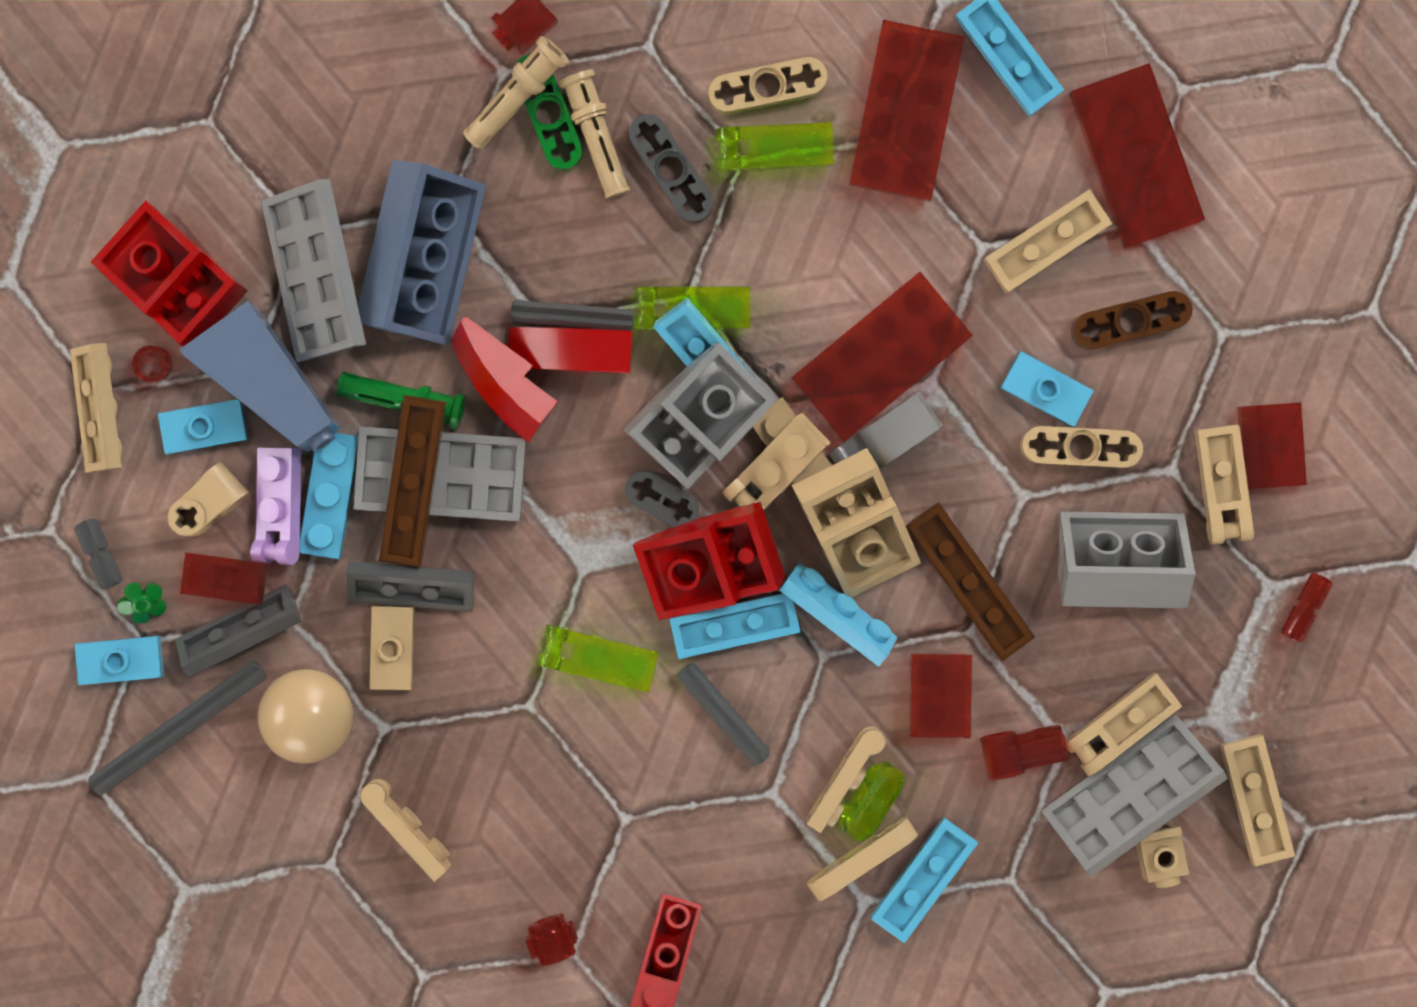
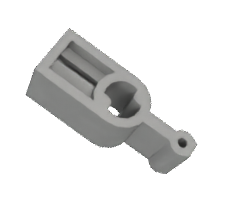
M918 391L835 448L829 455L836 464L867 448L880 469L933 434L943 424L920 391Z

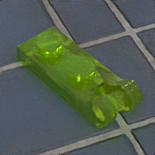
M832 122L737 126L715 129L716 142L720 143L721 157L717 158L718 172L834 166ZM749 141L750 155L737 156V142Z
M750 286L634 287V300L638 301V316H634L635 330H655L653 328L655 321L662 317L655 316V301H667L668 312L687 297L714 329H750Z
M546 624L544 637L547 638L544 652H539L537 665L649 693L659 651ZM563 642L575 645L572 659L560 657Z

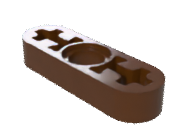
M1169 291L1090 311L1075 319L1071 327V336L1075 344L1080 348L1094 350L1174 330L1184 326L1190 320L1193 311L1192 303L1185 294L1178 291ZM1167 299H1171L1173 305L1181 306L1182 312L1176 315V322H1173L1170 316H1164L1154 319L1157 328L1151 327V312L1167 307ZM1147 303L1152 304L1151 312L1146 306ZM1126 309H1135L1142 316V327L1135 333L1127 332L1121 326L1120 318ZM1105 314H1112L1111 325L1117 338H1111V330L1097 334L1096 342H1092L1089 336L1082 337L1081 329L1087 326V319H1091L1092 324L1097 326L1109 322Z

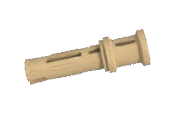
M541 36L536 41V49L523 63H516L512 71L513 77L481 111L480 115L463 131L465 138L476 148L483 150L495 134L502 129L532 94L537 95L543 92L545 89L544 83L558 67L564 68L569 63L566 55L546 37Z
M593 69L567 76L558 81L560 88L566 90L573 113L570 115L572 122L581 126L605 193L604 197L608 199L628 192L630 187L627 185L603 117L607 114L606 104L601 103L592 80L595 74Z

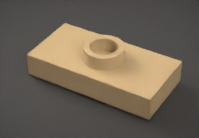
M371 606L370 689H413L415 607Z

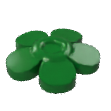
M130 583L124 588L125 597L117 601L118 611L123 615L132 614V621L135 623H146L150 619V614L159 616L166 610V602L161 599L162 588L156 583H149L144 590H142V586L139 583Z

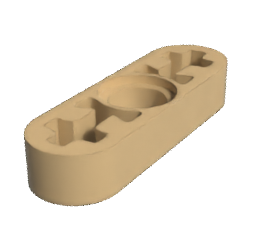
M804 57L723 74L716 77L709 86V103L716 112L723 115H731L812 98L819 95L825 88L827 70L820 60L813 57ZM805 67H809L811 73L819 74L820 78L815 79L814 87L807 88L805 82L792 83L793 93L786 94L787 83L782 71L789 70L790 79L802 76V71ZM763 75H772L778 80L780 89L772 97H763L756 90V81ZM750 79L749 93L753 101L745 102V93L735 95L731 105H725L723 99H716L715 95L721 93V85L729 84L730 90H740L744 88L741 80Z
M1037 426L1028 429L1023 434L1020 440V450L1028 461L1036 464L1128 468L1134 466L1141 459L1143 444L1135 433L1127 430ZM1038 433L1043 434L1045 441L1059 442L1058 433H1064L1065 436L1061 443L1063 459L1056 458L1059 450L1054 449L1043 450L1042 457H1038L1036 449L1029 448V442L1037 439ZM1077 435L1087 436L1092 442V452L1085 459L1074 457L1070 451V443ZM1099 436H1106L1105 445L1120 444L1121 437L1126 438V445L1133 446V453L1125 455L1124 461H1120L1118 453L1104 452L1105 461H1099L1098 458L1102 449Z
M902 817L816 873L806 884L817 901H823L910 844L918 836V833L908 818Z

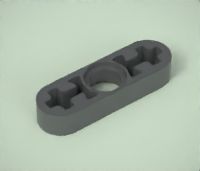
M651 114L637 117L629 129L632 146L678 215L689 223L703 222L710 216L713 209V198L710 191L663 121ZM645 124L649 129L655 126L659 129L655 137L661 148L666 143H669L672 147L671 149L661 151L653 161H650L648 155L655 153L651 144L647 140L641 143L637 140L641 136L640 127ZM666 158L678 159L684 168L682 175L673 181L664 179L659 173V166ZM689 177H692L695 183L688 185L694 197L702 195L705 198L701 204L703 211L699 214L694 210H689L688 212L684 210L683 207L686 206L687 199L681 190L676 196L670 191L684 185Z

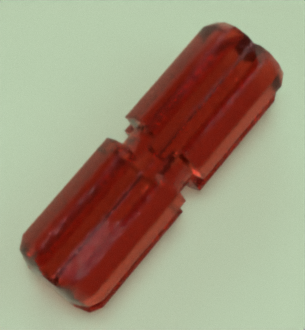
M1318 573L1310 574L1297 599L1300 601L1299 605L1293 606L1281 629V633L1285 637L1299 643L1304 641L1316 618L1314 612L1321 609L1333 586L1332 581Z

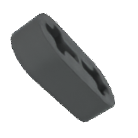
M639 471L627 480L625 487L626 496L634 506L672 527L697 519L699 505L696 499L690 493L658 475L648 471ZM646 478H650L653 481L651 488L662 494L659 502L650 497H645L642 501L636 499L638 491L633 488L635 481L644 482ZM666 497L678 503L682 498L690 501L687 508L692 511L691 517L689 519L681 517L679 521L673 520L671 518L673 510L663 505Z

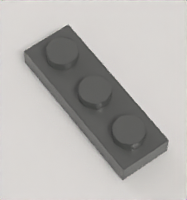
M349 561L346 572L348 602L473 611L475 600L474 571L419 568L371 562Z
M285 584L176 638L175 642L181 668L191 677L300 623L301 618L293 592Z

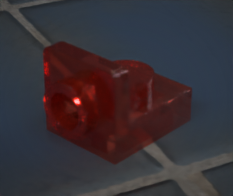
M516 0L501 15L496 12L491 17L493 25L496 27L492 35L508 52L514 47L521 56L541 36H544L558 23L557 18L540 0Z

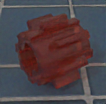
M563 913L550 915L528 925L529 936L526 937L525 943L531 959L538 958L540 966L552 965L576 954L574 944L577 943L578 936L572 920L565 922Z

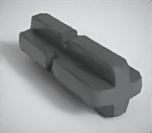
M88 519L77 524L74 530L85 555H90L91 560L88 562L99 587L107 589L119 584L122 581V576L112 553H107L106 548L109 546L96 519Z

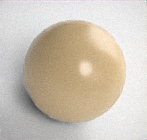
M299 669L280 676L266 689L258 708V726L267 746L281 758L294 763H316L332 756L347 740L353 724V707L347 691L335 678L322 671Z

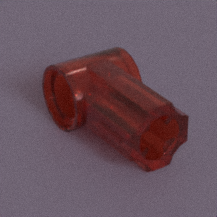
M1059 724L1020 733L1016 731L998 732L980 738L988 780L1015 777L1025 773V769L1068 760L1066 741Z

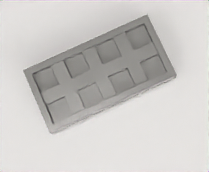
M330 179L316 180L261 200L296 363L309 362L366 345Z
M359 426L353 510L386 512L398 429ZM442 432L430 515L521 521L527 441L523 438Z
M1175 714L1133 744L1100 771L1084 779L1041 810V812L1088 875L1092 877L1228 778L1224 770Z

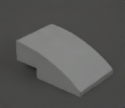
M716 342L670 381L625 426L623 431L681 486L689 489L716 459L721 461L777 399L719 342Z

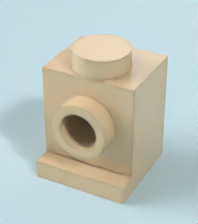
M1174 821L1167 822L1136 845L1142 878L1148 883L1155 882L1156 888H1168L1179 885L1181 883L1180 876L1189 875L1181 836L1183 835L1182 829ZM1164 851L1170 852L1171 861L1168 864L1160 865L1158 863L1159 855Z

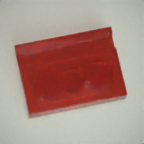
M1301 402L1237 407L1248 489L1307 485Z
M910 653L909 736L920 738H971L972 654Z

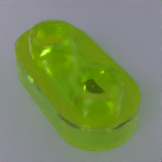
M883 761L870 767L854 796L845 805L841 814V829L856 841H864L871 837L902 791L905 782L904 773L888 761Z

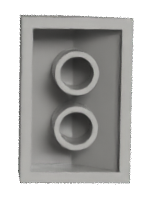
M1060 511L1058 578L1062 606L1188 609L1196 573L1185 514Z

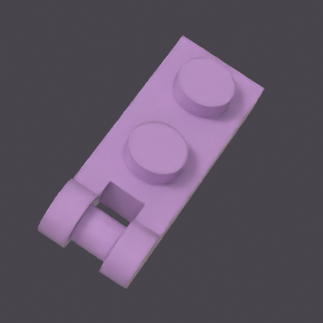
M257 448L256 539L252 543L250 550L252 561L256 564H270L273 560H276L281 565H294L298 561L300 553L301 448ZM276 531H280V541L276 544Z

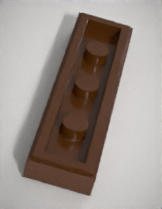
M403 395L379 561L419 568L422 566L447 401Z
M939 502L905 525L912 539L1000 661L1005 660L1035 638Z

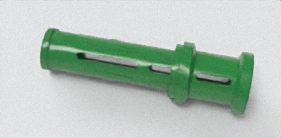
M343 371L340 375L336 393L337 397L353 399L399 411L402 408L403 395L447 401L444 423L449 424L452 430L459 429L466 405V395L458 393L456 397L432 391V387L426 385L420 386L418 389L408 388L394 383L358 376Z

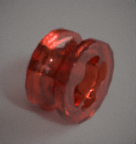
M144 346L137 350L133 356V372L142 381L150 383L160 382L166 379L172 371V358L168 351L162 347ZM148 353L150 357H155L157 353L162 358L158 363L162 370L157 375L154 371H150L148 375L143 370L147 365L143 358Z

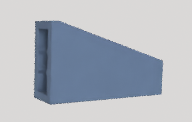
M249 301L179 349L184 357L294 445L307 452L311 449L319 451L328 446L335 439L333 434L341 429L335 417L261 310Z

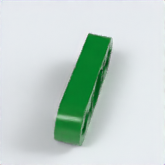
M530 54L523 56L518 62L523 63ZM552 74L544 83V91L552 86L554 92L542 93L532 101L528 98L525 101V105L548 163L558 171L567 172L575 169L581 163L583 149L555 76ZM545 102H554L561 109L559 119L553 124H544L537 118V110ZM565 125H568L569 131H563L561 134L567 146H575V150L570 153V161L563 162L561 157L553 158L552 153L558 150L553 135L545 140L544 133H555Z

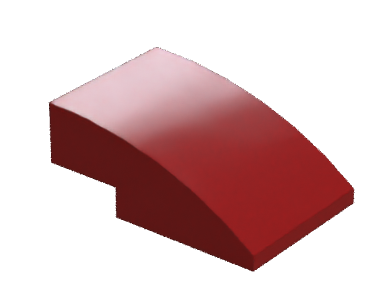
M147 200L143 202L91 261L145 315L151 317L183 347L223 319L248 292L227 270Z
M761 502L695 519L646 537L633 544L659 621L735 605L739 598L778 590L786 578Z

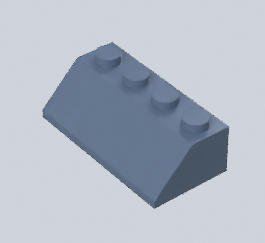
M392 160L358 304L363 326L449 346L484 198L485 184L423 163Z

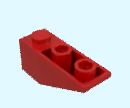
M662 894L629 1007L675 1006L702 905Z

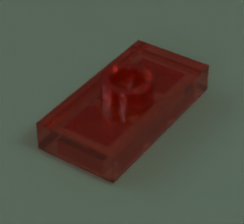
M185 552L180 594L250 604H263L268 563Z

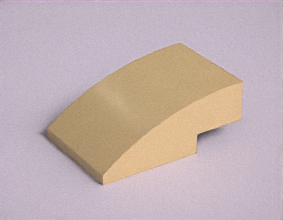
M867 448L792 485L844 594L853 598L921 564L898 507L889 493L878 465Z

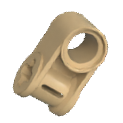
M219 462L205 472L195 482L193 487L171 506L167 516L168 524L178 535L200 536L207 532L222 517L239 506L250 493L222 462ZM185 509L197 510L198 513L194 517L197 522L196 526L183 524L187 518L183 513Z

